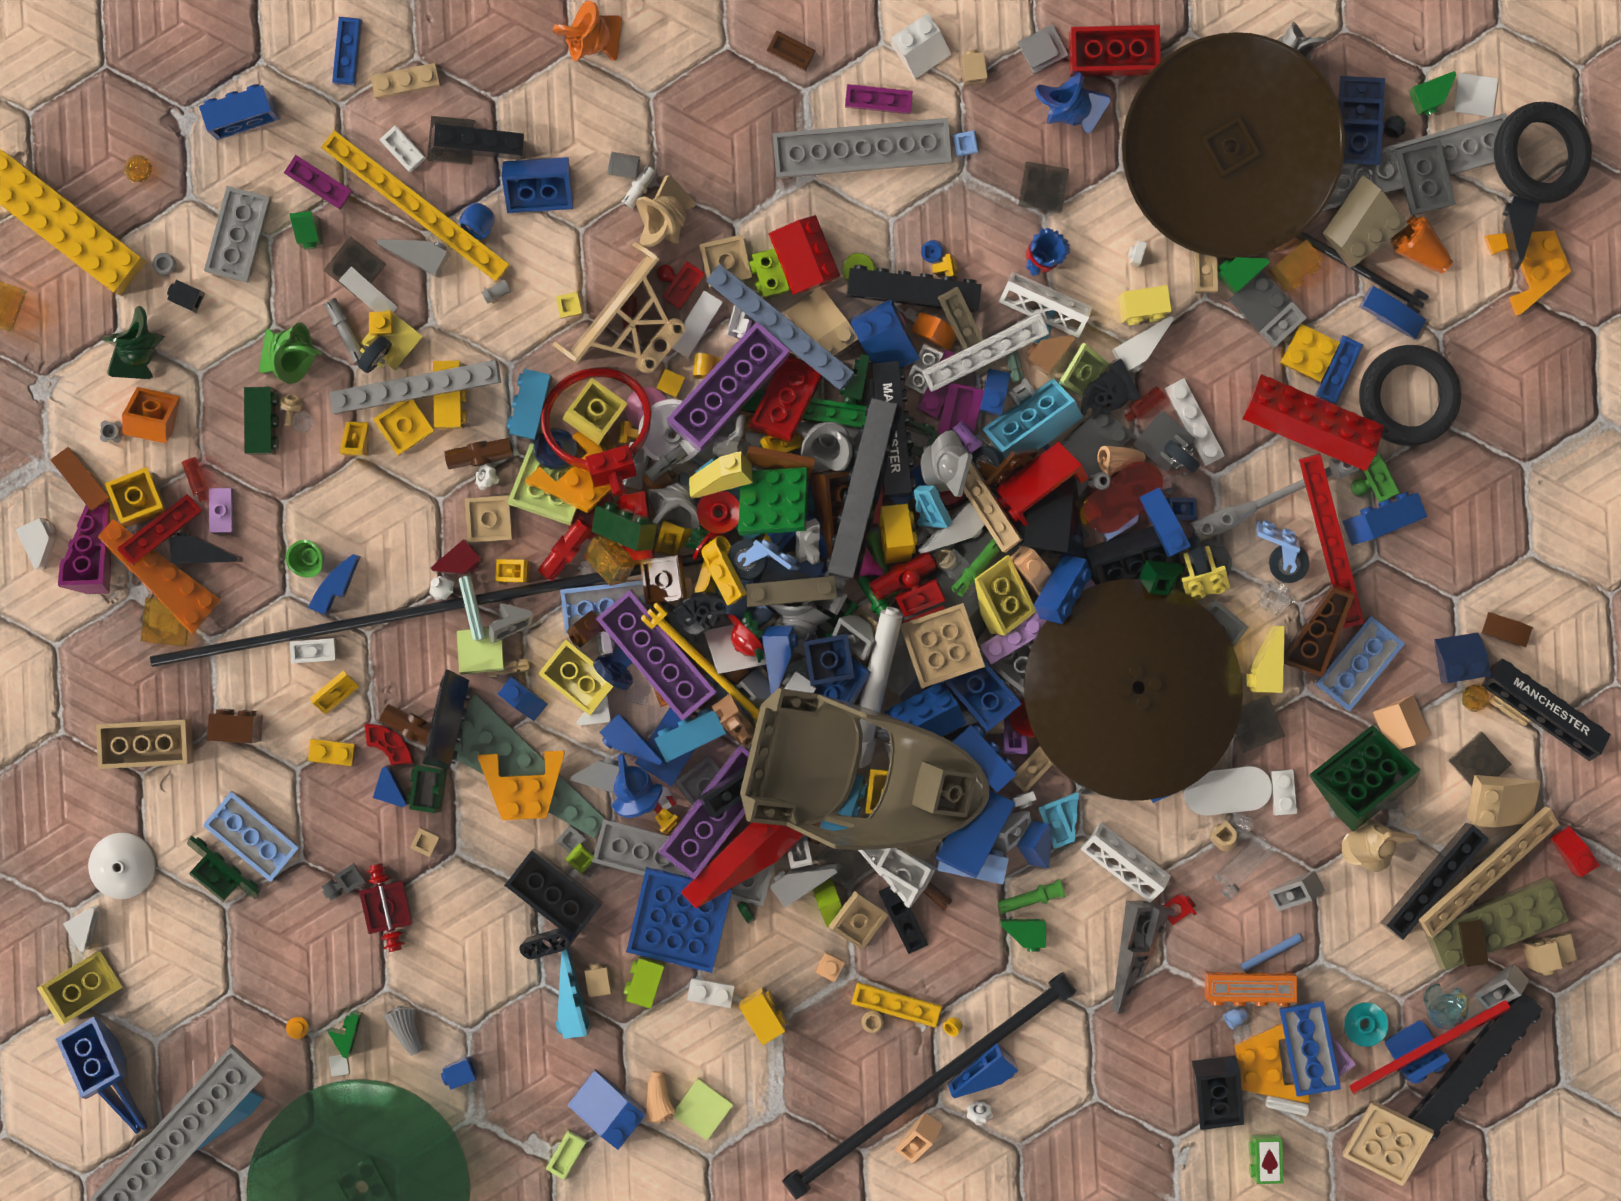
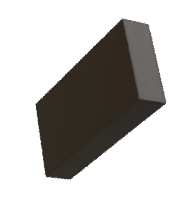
M1482 919L1458 922L1465 966L1489 964Z

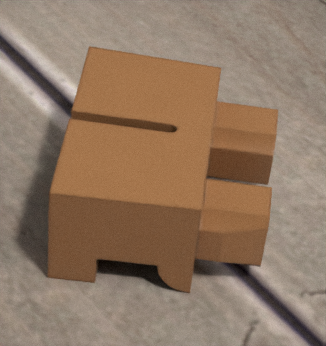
M731 694L714 704L712 708L720 717L722 726L740 745L743 744L745 748L750 746L756 727L747 712Z

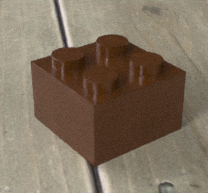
M216 709V713H211L208 717L207 741L261 742L263 715H256L257 711L255 710L238 711L237 714L234 713V709Z

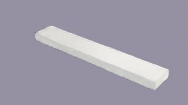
M1038 313L921 372L929 390L933 392L1050 334L1042 314Z

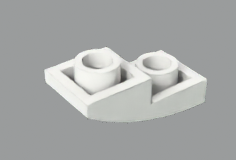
M924 343L919 353L920 359L915 361L904 385L924 394L928 385L921 371L940 362L944 352Z

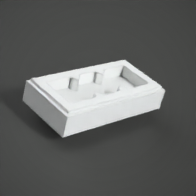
M396 125L379 139L409 173L426 159Z

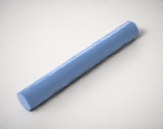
M1298 933L1240 964V966L1246 972L1303 940Z

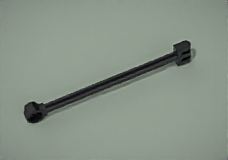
M1304 231L1296 236L1299 240L1348 267L1335 249ZM1359 263L1350 268L1407 301L1406 306L1418 314L1420 311L1413 306L1416 305L1423 308L1425 305L1418 298L1420 297L1426 301L1429 298V295L1419 289H1415L1411 294Z

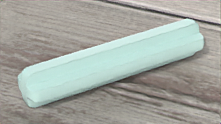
M463 576L459 578V583L472 637L475 641L485 638V633L472 579L470 576Z

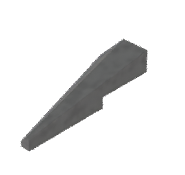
M1143 900L1126 901L1112 1010L1117 1014L1124 1013L1123 1005L1128 995H1133L1134 989L1132 987L1137 977H1142L1156 949L1154 944L1159 934L1164 933L1166 929L1164 924L1169 915L1173 916L1174 909Z

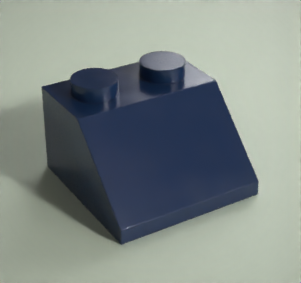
M1478 632L1434 639L1441 683H1452L1491 676L1488 654Z
M848 634L804 641L810 685L813 688L837 685L855 679Z

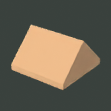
M1410 695L1372 712L1381 733L1399 750L1414 746L1430 736L1414 695Z

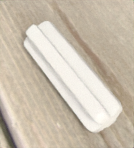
M1268 1095L1266 1097L1265 1106L1268 1108L1303 1116L1308 1115L1309 1105L1307 1103Z

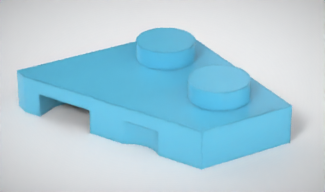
M919 485L914 490L916 511L920 512V518L917 520L918 526L948 528L953 523L935 486Z
M1078 792L1038 807L1043 823L1051 824V843L1054 849L1075 841Z

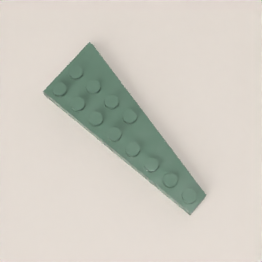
M473 694L466 706L467 714L465 721H460L459 729L463 730L460 743L456 742L454 749L458 751L457 760L484 775L478 755L499 754L501 777L545 774V759L478 695ZM559 774L549 813L595 838L602 826L603 819L606 818Z

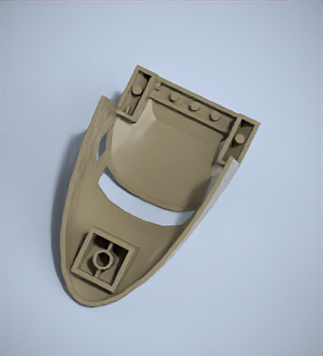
M778 688L760 706L740 794L746 818L749 822L788 826L834 849L875 850L926 843L945 837L963 828L974 820L986 806L989 799V784L980 765L965 750L931 731L895 717L816 693ZM860 719L887 730L891 743L890 765L885 786L878 804L867 818L838 814L839 809L849 797L860 762L863 740ZM827 821L849 828L832 831L813 826L812 824Z

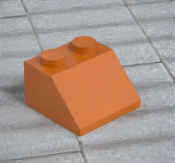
M136 387L122 413L123 434L166 444L174 429L180 396Z

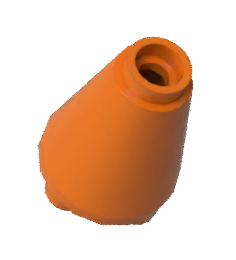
M1415 215L1411 216L1406 222L1408 225L1401 233L1398 232L1392 237L1390 242L1393 244V250L1434 272L1438 271L1440 274L1446 272L1453 263L1447 249L1427 218L1424 216L1418 218Z

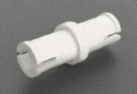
M645 165L636 181H632V187L621 202L634 209L637 199L643 193L646 194L648 191L646 188L657 172L648 165Z

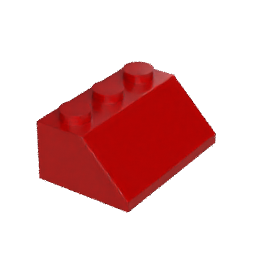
M816 215L799 219L768 233L793 295L825 286L840 277Z
M645 491L620 496V501H616V504L619 505L618 508L632 510L634 515L646 516L650 521L648 495ZM622 545L623 558H627V562L654 559V546L653 550L635 551Z

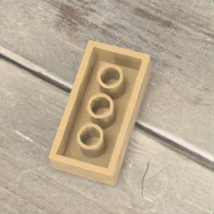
M192 719L96 724L98 769L194 763Z

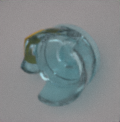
M1435 983L1428 987L1424 993L1423 1001L1428 1019L1432 1025L1443 1030H1451L1465 1022L1469 1013V998L1462 993L1460 988H1455L1452 994H1444L1440 984Z

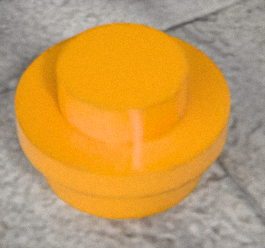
M293 1017L286 1025L287 1034L293 1039L303 1038L309 1030L308 1022L302 1017Z

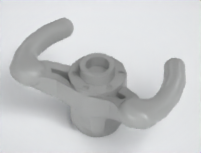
M741 414L738 416L736 429L729 436L719 435L714 437L713 455L722 457L740 451L744 454V441L740 440L744 435L745 415Z

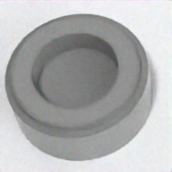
M159 253L154 257L152 266L158 274L167 276L175 271L176 261L168 253Z

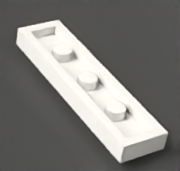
M1183 378L1164 388L1184 429L1196 438L1192 444L1204 467L1224 457L1225 455L1185 379Z

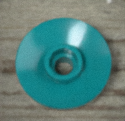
M1363 1002L1354 1005L1347 1012L1344 1019V1030L1347 1037L1353 1043L1363 1047H1370L1380 1043L1386 1036L1388 1019L1385 1012L1379 1006ZM1364 1019L1368 1021L1366 1027L1361 1026V1021Z

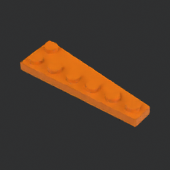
M112 519L99 534L98 538L193 635L220 603L221 599L155 550L131 566L117 549L134 534Z

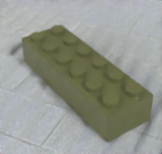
M1544 877L1467 908L1434 938L1428 936L1427 933L1426 936L1438 966L1447 971L1464 964L1458 922L1482 919L1487 954L1566 923L1569 920L1553 880Z

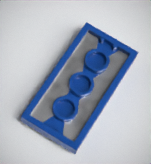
M1324 1001L1279 1008L1297 1097L1341 1089Z

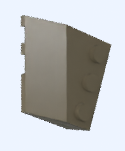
M1362 175L1324 230L1323 235L1348 268H1351L1408 224L1384 192Z

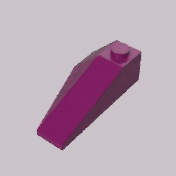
M109 502L104 503L93 512L85 505L77 523L75 535L68 544L69 548L65 558H62L59 564V587L84 594L110 593L111 550L98 538L99 534L110 523Z

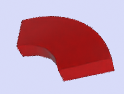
M364 724L367 746L382 750L389 758L391 766L414 763L408 744L397 732L383 725Z

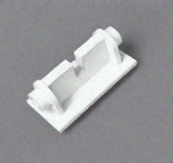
M735 305L726 334L740 340L750 329L752 320H749V316Z

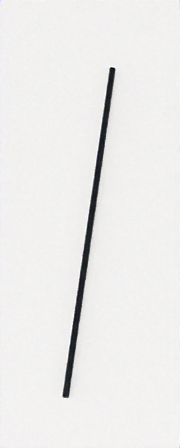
M694 554L683 555V567L703 563L704 558L701 555L694 561ZM640 564L554 581L482 593L475 596L477 604L484 605L641 575ZM463 597L150 656V663L152 667L462 609L465 608Z

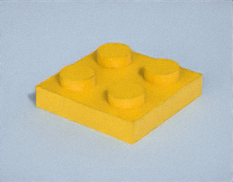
M1300 324L1280 364L1320 383L1340 342Z
M414 400L398 402L373 418L397 456H400L435 432Z

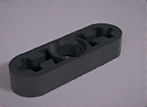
M561 927L527 937L520 945L519 950L525 958L532 960L569 949L575 940V936L571 930ZM543 940L548 941L551 944V947L546 946L543 943Z

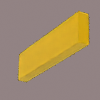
M860 982L856 984L851 1002L853 1005L935 1028L937 1027L942 1005Z

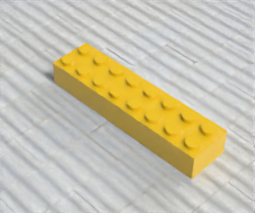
M0 149V205L109 290L121 296L147 261L15 158Z

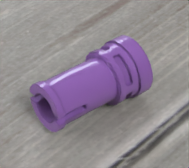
M963 420L952 428L960 436L961 441L964 443L963 446L967 449L968 453L971 454L983 444L976 435H973Z

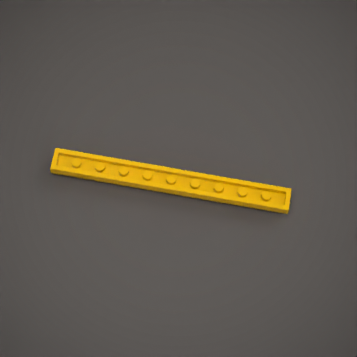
M335 130L320 147L496 283L510 266Z

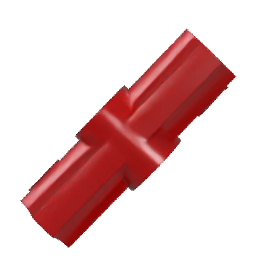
M577 518L566 534L562 535L551 549L552 552L540 565L538 571L545 578L554 581L567 563L569 564L578 553L581 544L591 534L592 527L586 521Z
M925 552L905 564H895L890 572L870 582V588L876 599L880 601L901 588H911L907 587L902 579H900L901 575L907 570L917 571L920 578L936 570V564L931 555Z

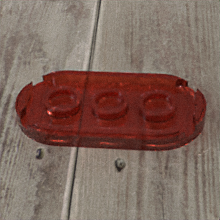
M1134 462L1125 467L1110 479L1108 488L1104 490L1097 489L1087 498L1083 511L1087 524L1093 530L1100 533H1111L1120 529L1144 510L1139 497L1159 487L1162 491L1163 477L1156 466L1146 462Z

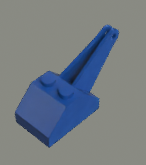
M93 1017L56 1038V1042L81 1098L88 1099L98 1093L136 1134L141 1132V1129L145 1130L147 1123L123 1081V1078L126 1077V1058L118 1040L102 1020ZM111 1085H113V1087L115 1088V1090H116V1092L118 1093V1095H117V1094L115 1093V1091L112 1089Z

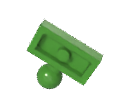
M1381 453L1374 456L1367 471H1364L1367 479H1356L1351 484V491L1356 496L1365 495L1368 489L1372 487L1379 502L1400 493Z

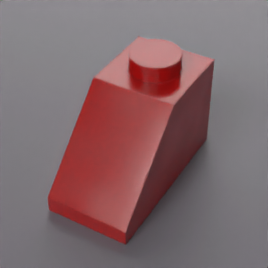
M1570 826L1550 837L1573 875L1583 877L1600 866L1589 847Z

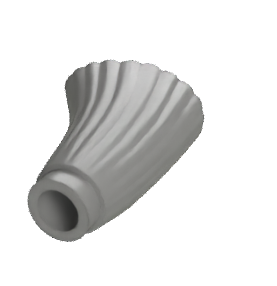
M397 1006L386 1013L384 1018L400 1044L413 1056L423 1049L415 1025L417 1009Z

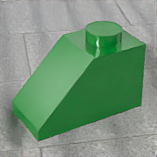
M1455 71L1414 86L1409 90L1418 116L1424 113L1426 116H1429L1439 111L1438 108L1444 104L1456 77Z
M312 211L289 213L296 243L305 250L316 249L317 245H323L321 222L316 214Z
M1236 257L1232 261L1227 259L1218 267L1221 270L1218 273V278L1235 294L1270 261L1266 258Z
M999 919L1000 925L1023 948H1027L1028 952H1039L1040 948H1046V921L1044 919Z

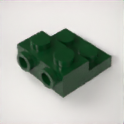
M861 354L860 360L855 359L853 372L857 376H853L842 391H840V394L844 395L843 403L861 404L869 355Z

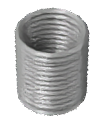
M612 151L609 158L608 175L637 179L640 157Z

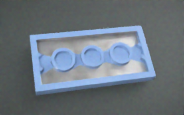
M642 580L560 590L565 634L574 623L592 610L598 617L630 589H633L645 603ZM646 604L649 609H652L651 604Z
M234 791L227 795L202 825L270 882L275 879L300 849L299 845Z

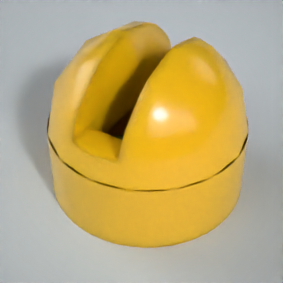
M950 1017L943 1024L944 1031L952 1037L957 1036L963 1027L962 1021L957 1017Z

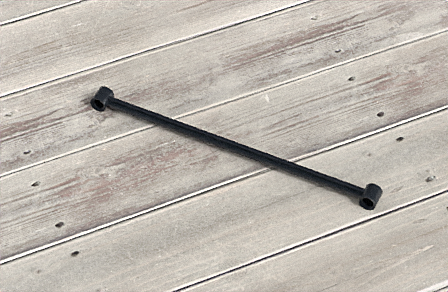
M1064 972L1056 975L1048 982L1050 986L1048 990L800 1173L796 1169L782 1180V1183L794 1199H799L811 1189L810 1182L1059 998L1062 1002L1070 998L1077 989Z

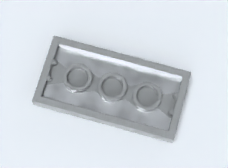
M226 186L204 268L205 272L249 283L271 201L270 197Z

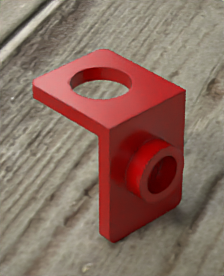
M1181 893L1162 905L1170 907L1172 904H1178L1181 907V913L1178 916H1168L1167 919L1172 925L1190 913L1194 916L1197 914L1193 909L1196 905L1189 896L1185 897Z

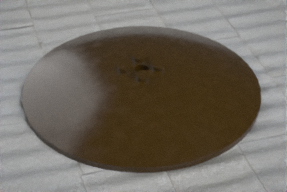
M1241 32L1206 36L1180 47L1163 59L1149 73L1137 90L1126 116L1122 137V162L1129 190L1143 215L1160 233L1174 243L1203 255L1222 258L1248 257L1262 254L1289 242L1310 226L1329 202L1341 174L1345 150L1344 125L1337 99L1332 88L1316 66L1300 52L1278 40L1263 35ZM1227 140H1233L1236 143V149L1232 153H1228L1224 148Z
M1141 579L1113 580L1083 590L1080 598L1073 605L1071 614L1067 616L1063 624L1046 620L1033 641L1025 667V708L1030 727L1041 749L1049 760L1074 783L1091 792L1113 799L1127 801L1158 799L1175 794L1199 781L1219 762L1228 749L1236 732L1242 709L1243 689L1240 666L1231 641L1222 626L1204 606L1187 594L1173 588L1169 595L1151 594L1146 590ZM1136 681L1142 683L1144 687L1141 694L1133 691V684Z

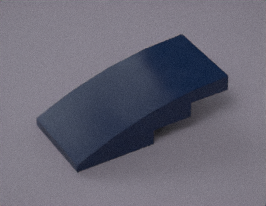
M1340 76L1338 105L1342 114L1345 132L1343 164L1380 165L1384 124L1385 78Z

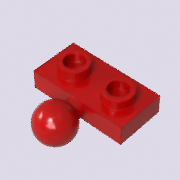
M686 261L677 275L674 274V269L668 264H663L657 269V277L661 281L671 282L662 298L679 310L682 309L705 276L704 272Z
M907 570L902 576L903 583L907 587H911V589L896 595V600L904 617L941 603L946 599L937 578L919 585L920 575L915 570Z

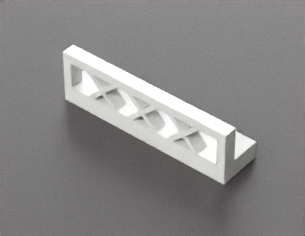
M1013 271L999 300V303L1030 317L1042 313L1046 324L1077 338L1080 337L1092 310V307ZM1008 291L1017 293L1020 300L1012 301L1006 298ZM1035 301L1039 304L1040 309L1032 310L1026 302ZM1047 311H1057L1060 318H1050ZM1075 319L1081 322L1078 330L1070 327L1067 320Z
M1102 822L1081 847L1084 853L1148 902H1152L1165 889L1171 877L1170 874ZM1095 843L1101 848V852L1094 851L1089 846ZM1108 858H1114L1118 861L1119 865L1111 864ZM1125 871L1134 873L1136 878L1128 877ZM1143 885H1149L1155 890L1150 894L1143 888Z

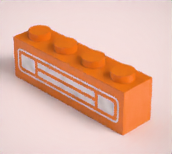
M1205 972V999L1211 1002V1005L1218 1006L1224 1005V1002H1233V1005L1245 1006L1246 1002H1255L1257 1006H1268V1002H1277L1278 1006H1290V1003H1297V976L1293 973Z

